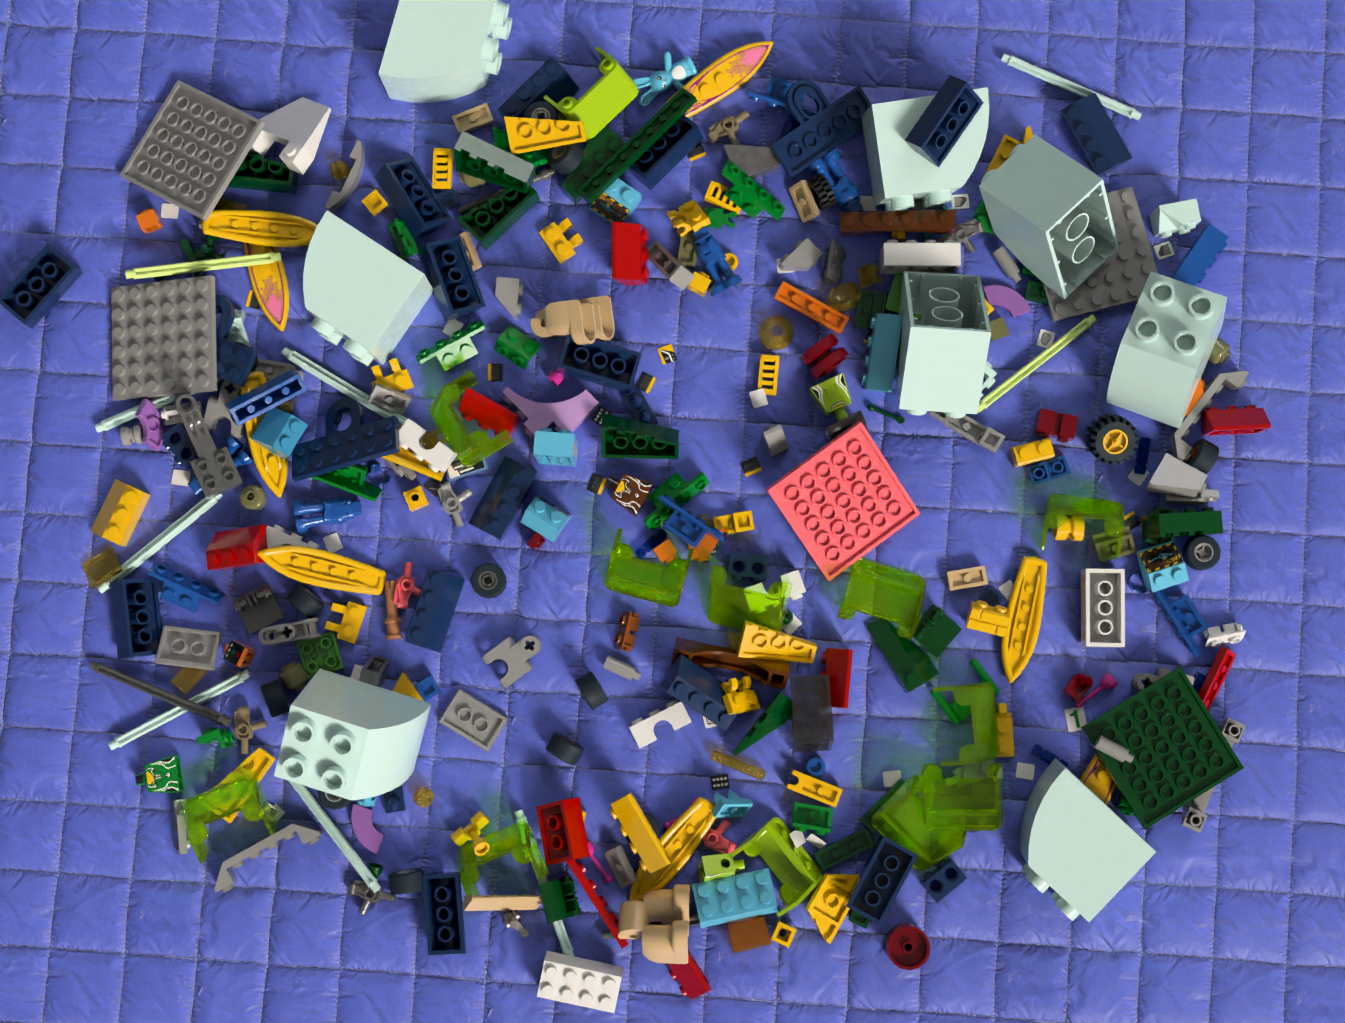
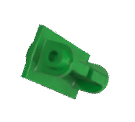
M399 218L392 220V224L388 225V228L402 260L420 253L415 240L403 221L399 220Z

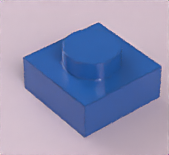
M432 675L415 684L417 691L425 702L442 692Z

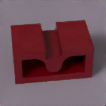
M1041 408L1037 411L1033 433L1038 434L1040 438L1053 437L1057 438L1056 441L1068 443V441L1073 440L1075 437L1079 416L1061 414Z

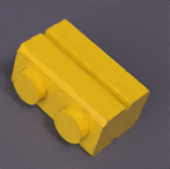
M1050 438L1014 446L1009 449L1014 468L1051 459L1055 456Z
M981 600L977 602L971 601L965 621L966 628L1004 637L1010 620V613L1006 607L1001 605L993 607Z

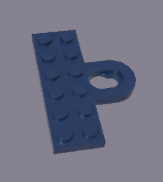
M799 80L788 88L785 96L786 106L798 127L769 147L788 177L792 178L862 130L861 117L872 104L860 85L830 104L816 83L811 80ZM803 93L808 94L816 103L817 111L814 116H808L803 112L800 100Z
M215 295L216 310L219 309L222 313L221 320L216 329L217 377L245 387L258 351L227 339L235 318V309L229 299L221 295Z
M342 398L336 401L326 413V436L296 444L292 451V479L297 482L400 452L398 418L394 415L364 424L363 409L356 400ZM349 413L351 424L347 429L338 431L341 417Z

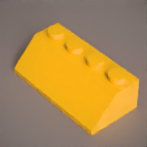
M632 792L610 804L612 808L609 810L613 818H618L622 825L619 828L624 837L629 836L631 840L629 845L634 854L638 853L641 860L639 863L643 870H648L651 874L671 863L669 856Z

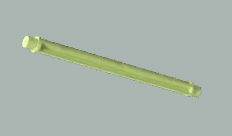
M270 252L133 268L132 270H125L126 279H140L270 264L282 261L281 253Z
M1091 314L1084 318L1083 321L983 399H980L977 413H980L983 409L986 410L989 405L1086 329L1091 328L1092 324L1097 321L1095 316Z

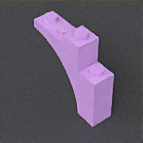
M509 387L502 391L504 395L502 399L510 407L514 405L518 409L516 413L523 420L525 418L528 419L523 424L526 428L524 432L531 439L535 437V431H540V428L550 429L554 424L556 425L554 429L557 432L564 429L571 430L572 433L600 406L599 402L586 389L569 400L557 403L534 402L519 396Z

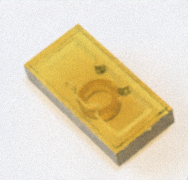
M183 667L170 682L186 695L209 670Z

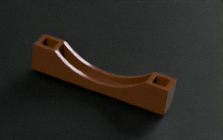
M955 209L840 212V233L842 237L863 236L882 232L956 234Z
M679 637L676 638L671 665L682 654L700 667L730 669L751 676L766 686L784 690L786 688L790 661L738 657L737 650Z

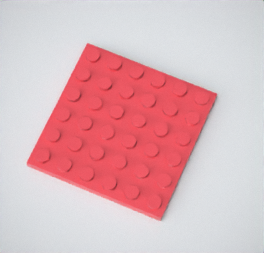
M860 421L856 422L766 488V491L827 581L832 580L920 515L919 510Z

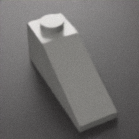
M657 240L648 248L649 260L669 281L683 291L695 275Z

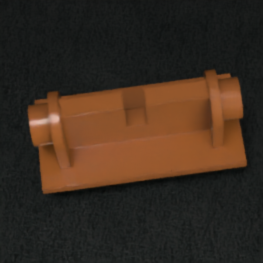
M623 611L618 622L619 631L614 638L615 649L628 652L631 651V648L633 649L636 635L630 634V630L637 632L640 618H638L639 614Z

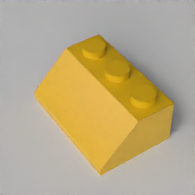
M115 479L90 531L111 542L126 547L150 498V494Z

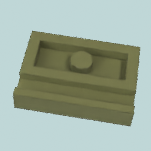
M1129 526L1091 536L1098 563L1136 553Z

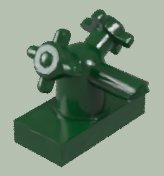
M202 236L201 239L206 240V244L202 243L200 248L195 250L187 238L180 241L188 262L225 258L226 256L224 251L221 255L216 253L214 242L220 241V238L215 236ZM204 271L193 272L196 277L206 276Z

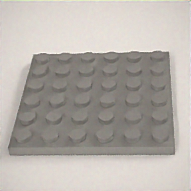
M177 80L121 171L120 176L188 213L207 221L265 126V123Z
M1133 187L1106 193L1119 249L1066 299L1059 296L1043 283L1052 322L1137 302L1150 272L1158 274Z
M214 276L111 287L113 400L122 401L171 396L180 392L191 394L217 391Z

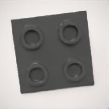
M831 239V244L826 252L825 263L828 264L824 265L825 269L822 279H824L826 284L834 282L839 286L840 280L843 278L842 265L846 259V251L834 239Z
M268 583L233 600L235 603L234 608L237 612L239 611L249 634L284 618Z

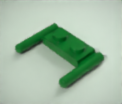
M972 658L970 664L982 678V681L950 705H948L936 688L930 691V694L954 725H957L1000 692V689L976 658Z

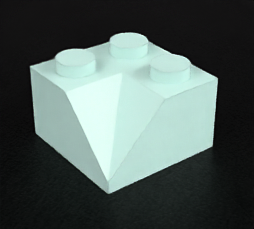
M1197 199L1159 205L1149 215L1154 237L1160 236L1161 238L1170 237L1172 233L1179 232V235L1190 233V230L1196 228V225L1201 221Z

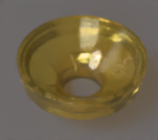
M856 283L841 284L830 291L827 296V302L832 309L847 312L857 305L861 296L860 288Z
M782 316L767 318L759 329L760 341L770 350L776 351L786 348L793 339L791 323ZM780 326L783 331L782 334L774 336L771 333L772 327Z

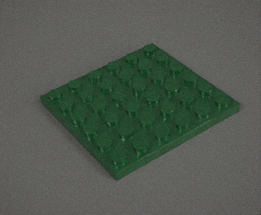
M1181 667L1174 669L1080 727L1143 829L1149 828L1244 769ZM1099 735H1102L1129 750V754L1134 756L1131 763L1126 760L1121 762L1094 748L1096 739Z

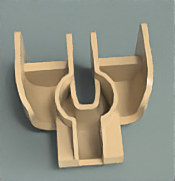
M605 295L580 300L552 302L540 310L535 318L531 319V328L537 336L543 338L571 335L573 341L578 345L592 344L595 339L610 341L615 332L611 297Z
M676 884L673 889L649 891L644 894V902L634 900L623 902L619 909V939H639L642 941V953L650 961L666 964H687L690 884ZM661 921L663 925H650L649 923Z

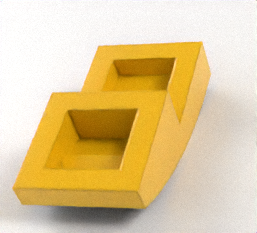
M751 510L712 518L713 528H726L728 530L727 535L755 529Z

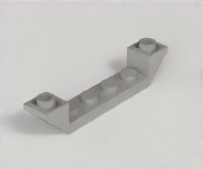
M1239 371L1218 374L1205 388L1204 395L1189 415L1183 419L1180 429L1175 428L1169 436L1173 457L1184 463L1190 458L1191 454L1189 452L1192 447L1182 440L1190 432L1189 426L1192 423L1195 424L1200 419L1201 414L1199 413L1203 408L1207 409L1213 401L1211 397L1214 393L1218 394L1224 385L1232 391L1237 388L1241 389L1247 382L1246 376L1249 372Z
M1227 717L1219 727L1231 748L1234 743L1239 744L1246 725ZM1215 787L1183 806L1181 825L1198 833L1201 832L1208 816L1204 812Z
M296 822L225 860L214 888L215 891L219 892L222 890L225 893L234 888L233 883L238 880L231 867L236 869L244 864L243 860L248 857L252 860L262 855L261 850L265 848L268 851L279 845L277 841L283 838L287 841L296 836L295 832H297L303 844L309 842L312 845L321 840L319 836L324 834L323 830Z

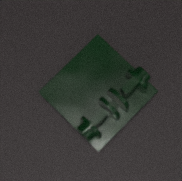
M932 604L909 630L908 634L938 658L962 629L947 617L942 609Z
M571 875L538 885L547 924L580 915L581 908H579L577 901L579 898L575 895L577 891H574V879H572Z

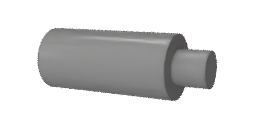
M1004 246L992 253L1008 279L1012 278L1015 283L1021 280L1018 274L1020 270Z
M608 655L603 666L604 669L630 681L632 678L639 681L642 675L636 671V667Z
M1099 735L1095 741L1094 748L1121 762L1126 760L1131 763L1134 759V756L1129 754L1128 749L1102 735Z

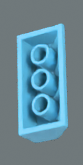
M877 313L874 317H871L870 328L872 329V335L868 336L867 347L870 349L869 355H866L864 360V366L867 369L861 381V385H864V390L883 393L892 392L903 315Z

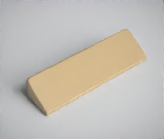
M537 894L465 895L464 911L535 910L541 905L542 898L541 895Z

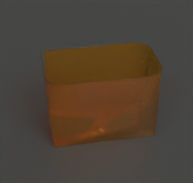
M763 915L727 924L732 952L734 953L772 944Z

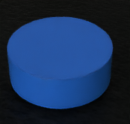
M811 757L807 760L805 767L810 775L820 776L825 771V763L821 758Z

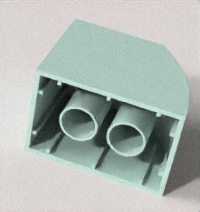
M399 0L378 73L389 98L416 103L442 102L471 94L485 87L489 74L498 75L501 67L502 53L498 52L499 38L507 40L512 27V18L508 17L509 4L503 3L502 0Z
M988 87L973 89L984 103L940 167L935 166L915 152L905 141L935 95L872 104L861 118L874 207L885 205V211H909L908 208L914 207V201L922 200L923 209L945 206L946 202L953 201L952 193L961 188L970 177L980 158L986 140L989 122Z
M1037 135L1031 137L1025 144L1015 146L1007 161L997 170H990L984 175L979 188L994 233L1027 269L1062 298L1066 299L1119 249L1103 179Z
M327 210L316 227L305 258L303 272L304 302L306 309L314 317L310 326L318 331L317 333L335 346H337L341 338L344 339L346 342L342 347L349 352V355L368 367L373 359L383 365L434 290L424 273Z
M904 271L898 314L903 315L895 367L899 409H905L907 413L912 415H924L927 411L943 412L952 418H962L966 414H977L991 337V328L980 276ZM913 314H922L921 320L913 317Z
M1150 272L1120 343L1108 386L1106 402L1180 429L1222 328L1227 297Z
M319 669L291 704L274 776L348 800L370 798L392 791L408 780L414 771L432 703Z
M1056 758L1043 772L1034 786L1025 808L1020 832V852L1027 862L1021 870L1026 874L1025 877L1040 892L1044 893L1049 886L1055 890L1050 897L1069 919L1074 921L1081 914L1090 922L1156 851Z

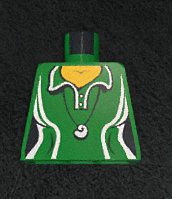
M180 755L169 756L146 764L145 773L135 775L136 785L147 784L148 792H183L184 784Z

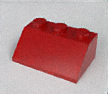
M612 222V279L625 286L647 284V278H649V269L647 267V260L649 259V251L647 249L649 233L647 228L640 224Z
M468 387L458 408V411L461 413L460 417L469 422L471 420L478 422V427L485 431L488 429L494 431V436L501 440L505 438L510 440L521 421L514 412Z
M1256 405L1244 406V409H1237V406L1225 407V410H1218V407H1209L1206 409L1207 411L1200 413L1202 436L1260 433L1271 428V423L1264 409L1256 408Z
M261 524L216 532L206 549L207 570H227L264 564L265 562L258 556L257 552L268 549L266 525Z
M826 648V652H822V663H825L824 671L820 673V683H823V690H819L818 702H821V706L848 709L853 650Z
M579 798L565 799L536 806L546 865L590 856Z
M689 950L687 964H668L671 968L668 970L674 980L678 979L681 984L679 989L685 997L689 996L690 999H694L711 990L708 979Z

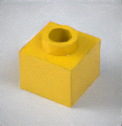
M694 272L695 277L687 285V289L704 297L711 285V280L703 272Z
M421 485L403 492L408 507L412 512L430 505ZM415 494L419 496L417 501L412 500V496Z
M778 920L770 938L789 948L797 929ZM785 929L787 931L786 935L781 936L779 934L780 930Z

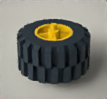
M1105 414V417H1097V422L1093 420L1091 422L1093 424L1092 428L1088 427L1087 429L1090 433L1086 434V439L1088 440L1086 444L1090 448L1089 451L1098 460L1110 465H1115V462L1122 464L1124 459L1126 461L1130 459V454H1135L1134 448H1138L1139 444L1136 441L1139 440V436L1136 434L1137 430L1131 422L1122 416L1120 417L1118 414H1113V416Z

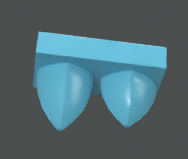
M731 790L728 791V798L715 793V807L711 813L714 818L745 817L753 802L750 798H741Z

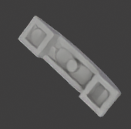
M357 140L349 156L354 165L341 192L338 193L333 190L325 206L331 213L347 202L361 179L365 152L364 146L359 140Z
M930 411L929 413L934 419L952 431L993 453H996L1005 438L1004 435L990 427H985L967 415L962 418H952L943 412Z

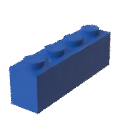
M1211 224L1207 225L1170 278L1193 286L1197 282L1200 284L1206 276L1204 272L1207 267L1211 268L1216 262V254L1218 252L1221 253L1227 246L1225 241L1229 236Z
M292 369L224 405L232 421L237 426H240L307 391L299 373Z

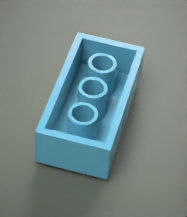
M540 428V431H535L533 455L538 464L576 467L578 442L575 434L571 433V430L561 429L560 432H552V429Z
M769 868L692 884L701 928L778 912Z

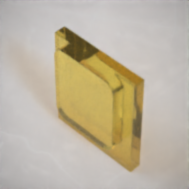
M113 547L106 549L82 564L92 589L123 571Z

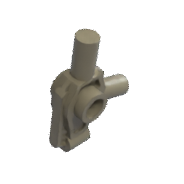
M745 110L736 117H724L708 129V138L712 143H715L718 139L728 136L731 145H739L735 132L739 130V123L749 117L748 112Z
M239 706V709L234 711V735L240 739L241 754H248V739L253 737L254 730L267 727L265 719L254 723L251 722L250 706Z

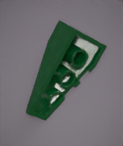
M883 616L866 626L905 693H909L939 673L930 657Z
M778 692L733 750L732 754L734 756L738 755L787 722L788 719L792 721L798 713L796 710L798 706L782 692Z

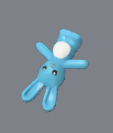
M666 51L664 53L665 70L656 71L649 77L634 79L633 81L638 89L651 86L640 97L639 104L646 106L658 93L667 91L671 84L680 90L684 86L680 82L681 80L697 74L691 58L686 56L672 65L671 53Z

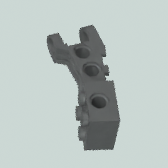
M187 392L176 394L174 405L198 456V459L191 461L190 464L206 500L242 486L243 482L227 447L217 450L194 397ZM183 398H189L190 400L189 405L186 407L180 406V401Z

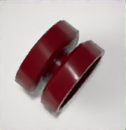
M834 333L821 339L799 358L805 366H810L817 362L810 370V374L815 380L834 370L849 356L844 347L833 350L839 342Z
M897 924L885 936L884 948L886 954L894 965L901 969H917L927 961L930 955L931 946L928 937L919 927L913 924ZM911 944L910 947L908 946V950H905V945Z

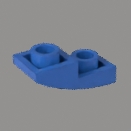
M1065 455L1027 467L1033 486L1071 474Z

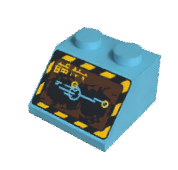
M618 178L591 204L589 209L610 224L612 222L626 223L641 202L642 196L641 193Z
M539 495L527 507L521 523L554 542L572 515Z
M1173 540L1136 551L1144 586L1151 592L1189 581L1185 562Z

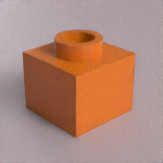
M145 209L139 215H136L139 226L145 234L164 227L159 214L154 209Z
M667 539L654 548L653 552L661 563L665 561L668 564L676 558L677 550L672 542Z

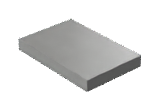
M164 625L155 662L156 664L214 671L222 633Z
M459 688L439 722L489 752L509 718Z

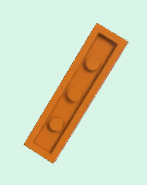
M784 281L774 297L776 301L838 335L842 333L850 318Z

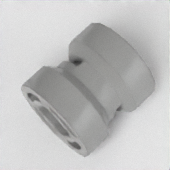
M135 425L133 428L121 427L120 436L122 444L124 446H130L132 443L143 444L141 442L143 437L142 425Z

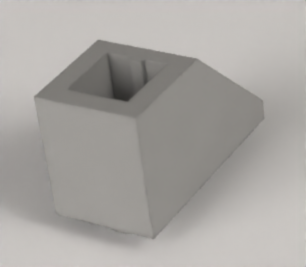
M808 238L804 241L800 240L793 247L795 250L791 254L786 253L781 258L779 269L781 271H809L822 258L823 252Z
M497 277L495 297L514 320H518V314H522V303H519L520 296H523L524 285L521 284L518 278Z
M772 424L765 428L761 439L771 458L789 449L781 424L778 426Z

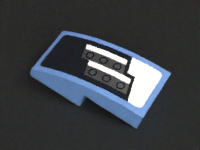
M481 450L454 459L446 469L449 481H455L489 468L484 452Z

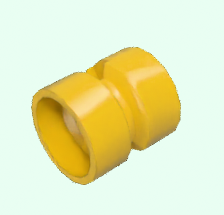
M1054 516L1052 528L1054 540H1066L1067 538L1071 541L1083 540L1085 530L1083 516H1071L1070 519L1067 516Z

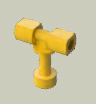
M480 810L470 818L471 823L464 829L460 827L450 835L459 847L467 840H472V849L478 856L485 855L490 848L486 839L479 837L480 829L490 822L487 816Z

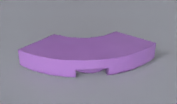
M1000 285L983 287L986 300L991 305H997L1006 309L1012 318L1031 312L1026 300L1013 289Z
M143 399L135 414L143 427L141 442L157 452L161 449L163 442L161 436L164 434L159 419L160 414L148 399Z
M354 803L351 813L354 833L364 847L378 854L384 834L379 832L373 824V810Z

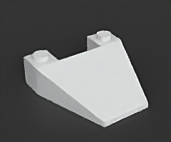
M301 97L259 119L265 123V126L249 150V153L260 155L263 158L274 141L286 145L279 157L290 170L303 175L315 158L331 112L330 107Z

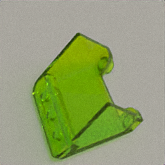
M859 559L851 566L837 617L850 620L854 617L855 612L858 611L897 623L898 635L912 639L921 618L926 581L922 577Z
M713 564L710 574L707 618L709 621L742 631L744 621L746 620L781 632L793 584L780 581L771 584L768 594L726 584V570L721 565Z
M1002 763L990 764L986 770V778H943L942 770L938 765L924 764L919 773L923 820L928 829L995 831L1001 827L1003 819Z
M915 774L873 814L871 823L883 836L917 854L918 857L913 867L925 870L962 848L968 829L958 819H951L945 824L917 795L922 790L923 783Z

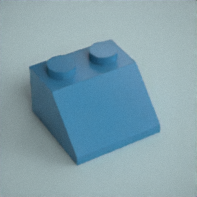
M272 408L265 413L250 439L281 459H285L290 456L308 424L290 413Z

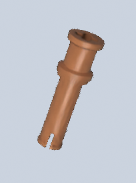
M385 581L387 618H385L384 623L387 624L386 640L403 639L400 631L402 619L398 616L397 605L393 603L396 581Z

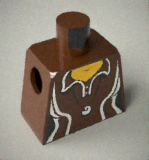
M623 474L620 481L610 476L605 486L614 491L611 497L613 501L631 515L637 517L653 488V483Z

